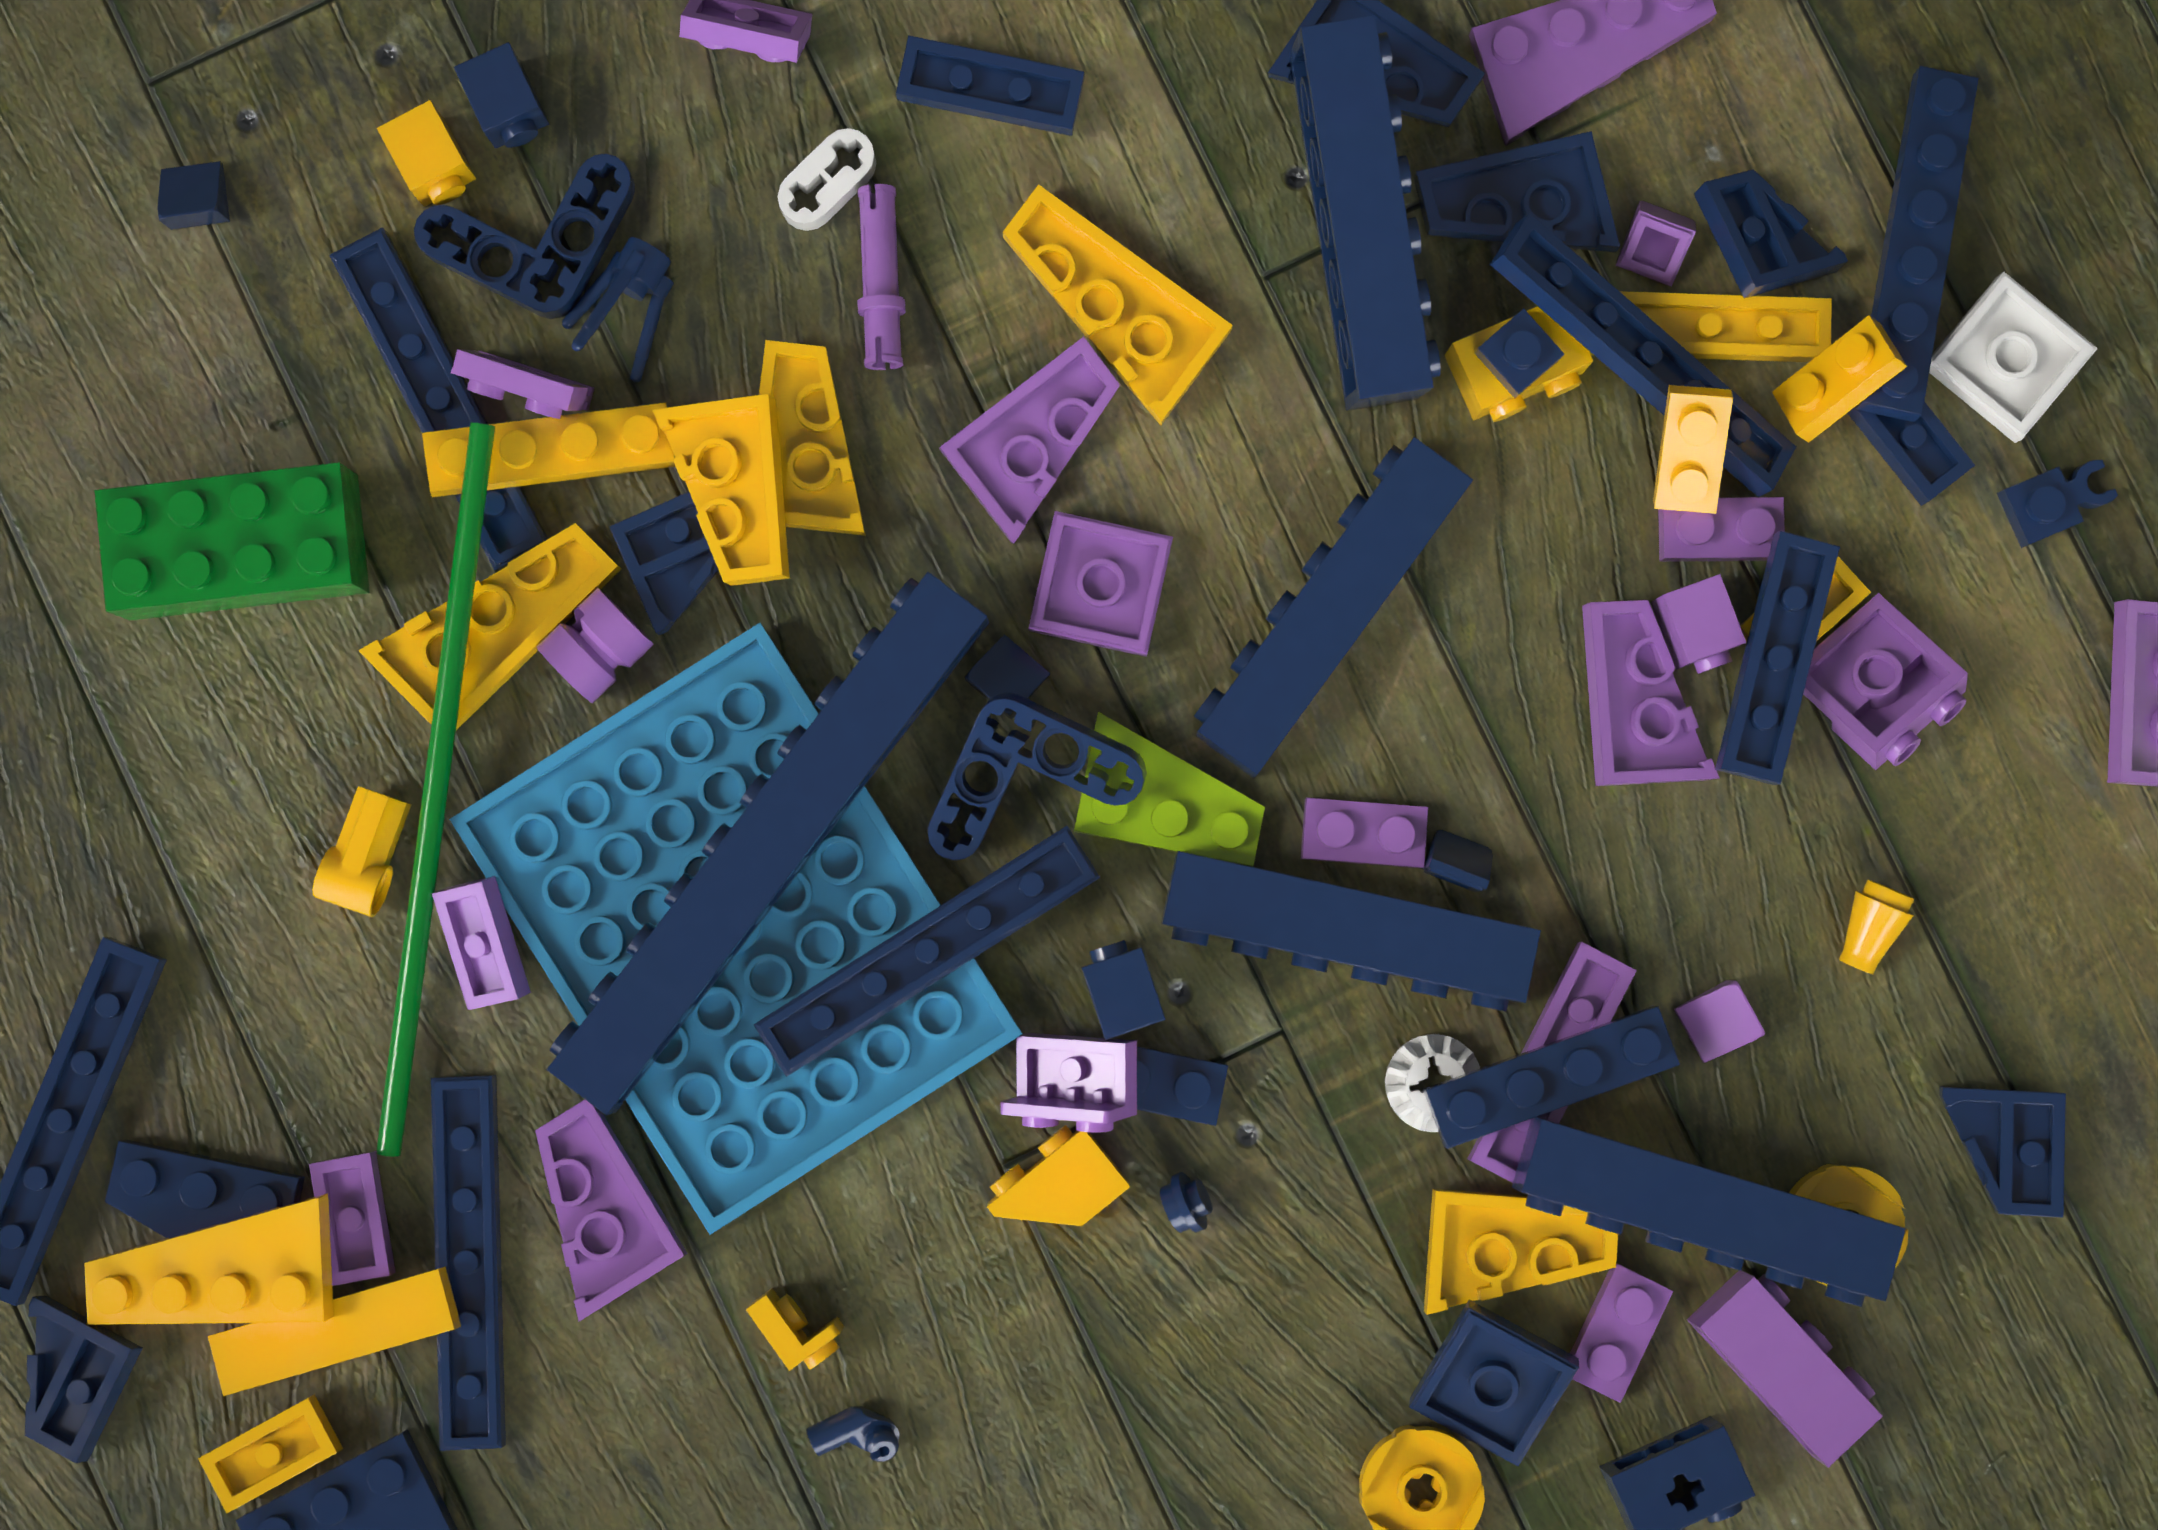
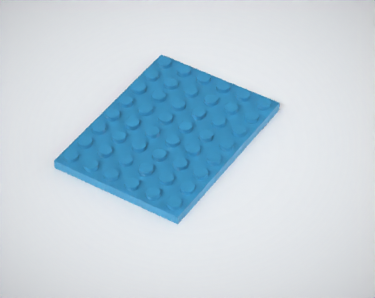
M761 623L753 626L449 819L485 877L495 876L506 911L579 1026L595 1007L588 1002V998L599 982L610 971L618 976L633 957L626 952V949L635 935L647 922L656 927L671 908L664 902V899L674 884L686 872L694 877L706 862L708 857L702 853V850L710 837L723 823L732 828L746 810L739 802L749 786L760 774L770 778L784 759L777 752L785 739L799 724L807 730L819 714ZM866 787L855 798L626 1099L627 1104L709 1235L1023 1034L978 962L973 958L786 1077L753 1024L941 906Z

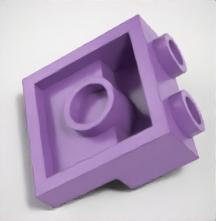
M1878 593L1814 649L1803 695L1832 721V730L1874 770H1877L1887 760L1894 766L1904 762L1920 745L1921 739L1917 734L1933 720L1939 726H1943L1962 710L1967 701L1962 694L1966 692L1968 673Z

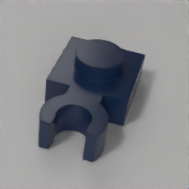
M2092 460L2077 467L2070 474L2068 482H2066L2060 467H2056L1997 493L2021 548L2084 522L2077 505L2086 509H2095L2110 503L2118 496L2116 489L2096 494L2087 485L2088 476L2105 467L2103 460Z

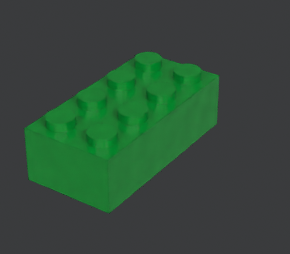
M340 462L94 490L105 610L113 615L127 620H139L370 593L358 475Z

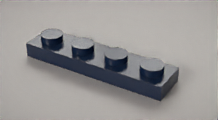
M1783 531L1774 534L1715 770L1771 785L1781 784L1840 546Z
M1652 1006L1424 1088L1423 1091L1443 1146L1449 1149L1676 1067L1680 1063L1659 1006Z

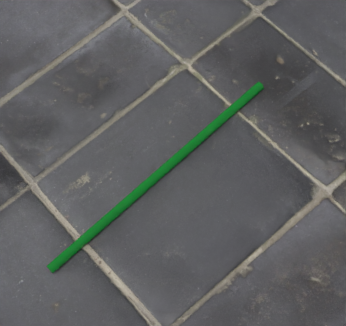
M470 423L376 1154L389 1157L401 1156L434 904L432 893H435L494 441L495 426L481 423Z

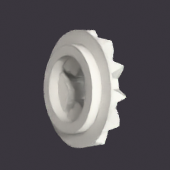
M1428 1034L1406 1042L1393 1055L1386 1071L1385 1088L1392 1109L1405 1123L1421 1131L1438 1132L1424 1091L1420 1092L1418 1089L1410 1090L1409 1086L1419 1084V1081L1428 1078L1429 1057H1432L1433 1064L1437 1066L1441 1075H1450L1452 1078L1480 1069L1474 1053L1458 1040L1445 1035Z

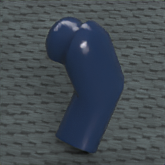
M851 1406L806 1428L809 1441L818 1456L849 1442L870 1452L872 1460L884 1462L893 1458L899 1449L898 1441L900 1434L891 1419L863 1406Z

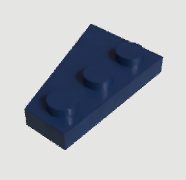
M1592 131L1416 171L1413 177L1427 235L1504 242L1516 222L1530 213L1569 248L1615 253L1620 248Z

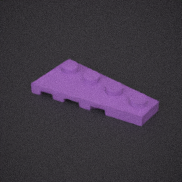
M1560 0L1471 28L1468 36L1479 69L1485 73L1483 81L1505 146L1519 139L1526 131L1544 120H1550L1565 111L1572 103L1595 89H1601L1616 80L1631 67L1645 59L1652 58L1713 20L1717 12L1713 0Z

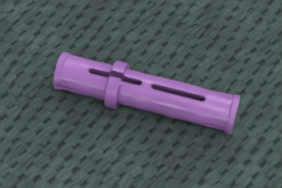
M875 184V193H871V186L864 185L857 189L860 203L863 297L857 300L858 314L864 317L866 357L864 359V366L872 370H886L885 362L890 363V369H897L903 366L900 316L905 314L906 310L905 299L899 296L896 188L888 184Z

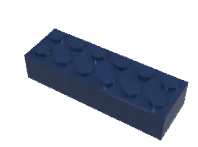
M1375 15L1303 26L1299 30L1289 55L1346 411L1417 400L1434 388L1432 378L1440 376L1441 366L1436 341H1426L1423 316L1431 314L1430 293L1426 279L1416 278L1413 255L1421 254V236L1416 217L1407 218L1403 194L1411 193L1412 182L1407 156L1397 157L1394 132L1402 130V117L1397 94L1388 95L1384 71L1392 69V52L1387 32L1378 33Z

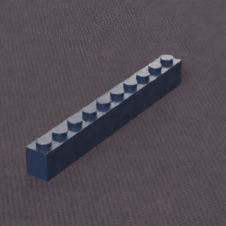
M927 572L919 583L910 578L904 584L890 604V608L896 611L893 618L882 632L873 627L864 636L852 655L859 661L845 680L835 676L829 682L815 702V705L821 709L818 716L807 730L799 724L789 734L777 752L784 759L770 778L760 774L749 786L739 802L746 810L732 828L723 823L714 832L702 850V853L708 859L697 874L692 877L686 872L679 878L664 899V902L671 908L656 927L647 922L639 930L626 949V952L633 957L622 972L616 976L610 971L599 982L588 998V1002L595 1007L580 1026L574 1021L570 1022L552 1044L549 1051L556 1055V1058L546 1070L605 1115L617 1112L989 624L987 615L931 573Z

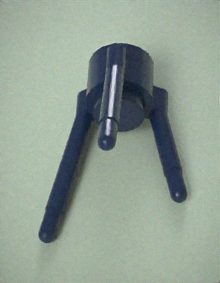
M630 237L621 253L615 252L604 272L563 319L562 326L565 329L572 328L605 292L572 341V349L574 351H581L622 293L639 301H643L645 295L649 293L651 294V299L630 374L633 382L641 381L664 300L674 285L673 281L664 276L671 264L669 257L651 244L641 239Z

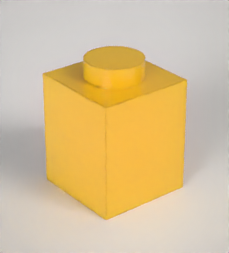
M431 100L377 128L409 190L424 207L431 203L442 205L455 200L465 192V185L476 180L444 117Z

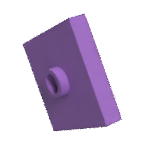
M1055 511L1028 628L1029 631L1147 657L1173 537Z

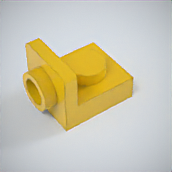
M771 1288L752 1302L746 1309L789 1371L802 1361L810 1370L840 1348L834 1340L845 1327L838 1317L834 1318L810 1337H807L802 1328L808 1325V1321L799 1306L788 1294L779 1298L774 1289Z

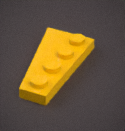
M1039 184L1003 231L1004 240L1161 426L1232 331L1233 325Z
M576 523L508 562L507 567L483 581L477 580L475 582L456 730L538 651L536 646L560 623L566 624L574 616V610L597 588L602 589L621 570ZM447 602L430 612L425 611L404 623V627L380 641L375 640L358 650L430 724H432Z
M328 1193L223 1224L205 1227L191 1233L98 1257L84 1263L87 1325L325 1322L334 1317Z

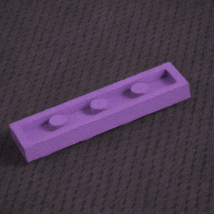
M1577 942L1521 1053L1610 1022L1637 970L1583 942ZM1568 1106L1537 1116V1118L1559 1124ZM1531 1119L1479 1137L1467 1159L1513 1183Z

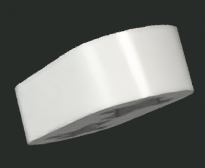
M854 129L837 130L818 145L784 179L779 187L778 202L783 216L790 225L805 231L820 228L858 192L857 189L869 182L875 172L876 159L873 145L868 137ZM843 148L850 153L856 148L861 149L858 154L861 164L860 168L854 170L847 165L833 178L830 176L839 164L836 154L837 150ZM823 182L825 185L815 196L819 206L818 209L811 212L808 208L803 207L798 212H795L794 209L797 204L793 194L799 189L809 194Z

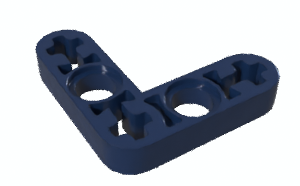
M598 154L587 159L579 168L537 249L447 205L431 206L420 214L414 227L415 240L425 255L435 263L541 317L548 319L561 318L567 315L580 299L632 202L635 193L634 179L625 163L616 156ZM613 171L615 172L614 178L620 188L616 193L609 190L603 193L597 204L601 213L606 214L605 219L601 221L589 209L579 207L578 204L583 200L589 207H592L598 196V190L592 182L596 176L606 178ZM579 221L590 224L594 228V239L587 249L573 252L563 246L562 235L568 225ZM449 222H452L451 229L457 236L471 244L468 254L466 255L460 247L447 241H443L439 248H436L437 241L431 235L433 228L436 226L445 229ZM479 233L480 236H478L474 241L475 234ZM493 247L507 248L513 255L511 269L501 277L487 276L481 268L483 255ZM555 252L566 263L577 266L578 269L575 273H572L564 266L558 277V284L564 290L563 295L560 298L549 296L545 303L541 302L542 294L536 286L540 280L550 283L555 277L559 266L554 260L550 259L552 253ZM466 256H467V261H466V263H465V264L460 263V262H461L462 260H464V259L466 258Z
M1013 693L998 694L987 702L975 721L928 827L929 843L935 852L947 859L960 860L972 855L983 841L1019 763L1103 803L1117 806L1131 802L1142 790L1147 774L1145 762L1140 754L1132 748L1025 697ZM1008 708L1016 712L1014 723L1030 732L1035 726L1036 720L1044 723L1045 726L1035 739L1033 750L1030 751L1023 747L1030 736L1018 730H1011L1007 737L1001 736L996 732L999 723L991 718V714L1000 716ZM1056 733L1068 734L1074 738L1079 748V755L1076 761L1066 765L1053 762L1046 754L1045 743L1047 738ZM1091 746L1101 750L1095 760L1096 763L1111 769L1116 765L1117 761L1128 765L1126 776L1134 780V783L1122 782L1118 790L1113 789L1107 785L1109 775L1094 766L1089 772L1088 778L1079 774L1089 758ZM974 761L988 762L997 772V787L989 792H979L971 788L965 777L967 765ZM953 793H955L962 800L953 799ZM966 802L969 805L975 806L965 825V831L972 835V838L963 836L957 844L947 839L950 829L942 825V822L951 824L959 814L963 803ZM977 807H985L987 809L986 813L984 814Z

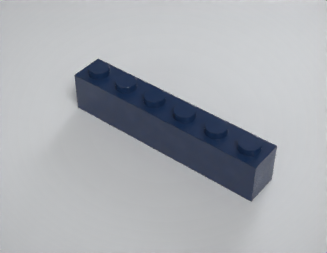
M1415 437L1404 451L1395 445L1391 447L1373 472V475L1380 479L1381 483L1369 499H1366L1359 493L1355 496L1337 521L1338 524L1346 529L1333 548L1322 541L1301 570L1310 577L1297 597L1286 590L1266 617V620L1275 626L1261 645L1250 639L1230 666V669L1239 674V676L1228 691L1224 694L1215 687L1194 715L1196 719L1203 723L1195 736L1253 779L1261 771L1473 481L1472 478Z
M1180 851L1175 856L1161 925L1173 927L1171 939L1207 946L1209 935L1233 940L1231 952L1267 959L1269 948L1293 953L1291 961L1293 966L1326 973L1329 961L1353 966L1351 978L1387 986L1389 974L1413 979L1412 992L1447 999L1449 988L1473 993L1470 1004L1507 1012L1509 1001L1526 1003L1541 932L1538 929Z
M1537 1117L1531 1119L1512 1188L1528 1194L1525 1206L1562 1216L1564 1205L1588 1212L1585 1224L1621 1235L1624 1223L1648 1230L1645 1238L1647 1243L1680 1253L1682 1252L1684 1242L1708 1248L1705 1260L1742 1271L1745 1260L1768 1266L1765 1274L1767 1279L1802 1289L1805 1278L1828 1284L1825 1296L1859 1307L1863 1306L1865 1296L1886 1302L1906 1228Z

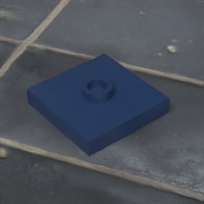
M1469 1299L1411 1395L1409 1408L1519 1466L1579 1369V1358Z

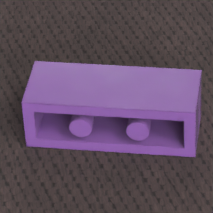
M1739 1270L1701 1305L1687 1321L1806 1451L1829 1468L1883 1417L1869 1402L1876 1393L1853 1368L1847 1366L1841 1371L1826 1354L1833 1346L1813 1324L1805 1320L1799 1326L1785 1311L1784 1307L1790 1302V1299L1772 1280L1765 1278V1274L1756 1279L1754 1276Z

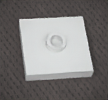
M2003 272L1996 277L1932 354L1929 373L2010 440L2017 443L2025 437L2098 348L2007 273Z

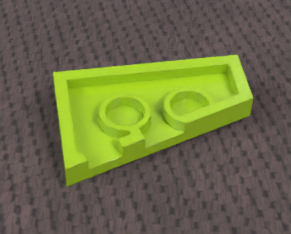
M1098 712L1094 731L1118 741L1139 753L1145 762L1147 774L1140 793L1134 800L1125 805L1114 806L1106 804L1082 793L1074 832L1173 852L1180 851L1249 867L1254 866L1265 810L1263 805ZM1091 746L1085 777L1088 778L1089 772L1094 766L1109 775L1107 785L1113 789L1118 790L1122 782L1134 783V780L1126 776L1128 765L1117 761L1116 765L1111 769L1096 763L1095 760L1101 750Z

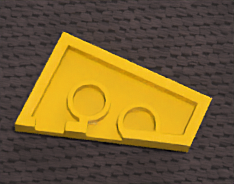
M765 340L759 395L770 394L776 399L786 527L866 536L826 347Z
M761 394L652 410L659 428L665 432L675 456L673 461L679 476L685 481L698 512L696 517L723 582L734 586L789 579L776 399L770 394Z
M1432 1189L1424 1312L1426 1315L1448 1310L1449 1307L1467 1303L1469 1299L1472 1301H1485L1501 1297L1504 1293L1540 1284L1544 1286L1616 1268L1618 1234L1585 1224L1588 1212L1565 1205L1562 1216H1557L1525 1206L1527 1196Z

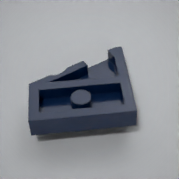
M1754 169L1706 181L1694 193L1743 298L1836 273L1848 262L1845 253L1837 246L1828 253L1802 228L1809 220L1793 205L1782 201L1775 193V189Z
M690 492L609 526L655 633L658 635L669 631L719 571L696 517L698 512Z
M1940 1087L1939 1096L1995 1212L2004 1215L2063 1218L2066 1093Z
M46 1295L33 1296L29 1304L28 1317H36L35 1354L27 1355L26 1380L30 1386V1398L25 1410V1436L74 1463L86 1462L89 1460L143 1347L102 1325H87V1317Z

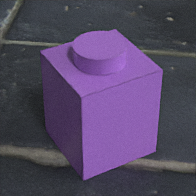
M1720 574L1663 594L1650 602L1676 670L1694 663L1697 673L1700 674L1733 661L1729 650L1746 643Z

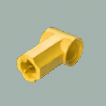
M358 786L337 844L328 849L318 867L313 883V896L369 917L376 916L386 899L392 882L393 867L389 864L412 804Z

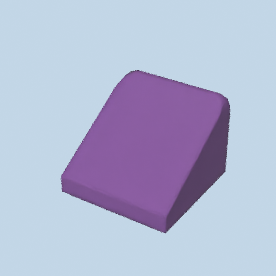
M1639 201L1617 258L1616 266L1672 287L1696 233V222L1648 202Z
M1726 980L1674 1008L1703 1063L1765 1035L1761 1023L1736 980Z

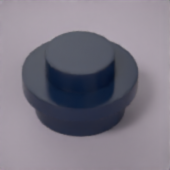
M1184 1172L1171 1176V1183L1160 1188V1197L1172 1226L1179 1233L1189 1229L1197 1233L1206 1229V1215L1212 1213L1213 1208L1205 1186L1198 1178L1191 1181Z

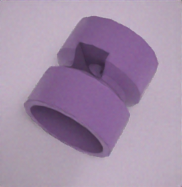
M599 588L574 610L576 622L572 626L560 623L536 646L538 651L557 672L592 704L617 681L615 668L618 665L630 668L654 645L644 632Z

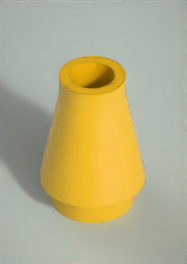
M1867 879L1863 891H1855L1845 944L1839 960L1873 975L1878 963L1914 916L1909 913L1914 898Z

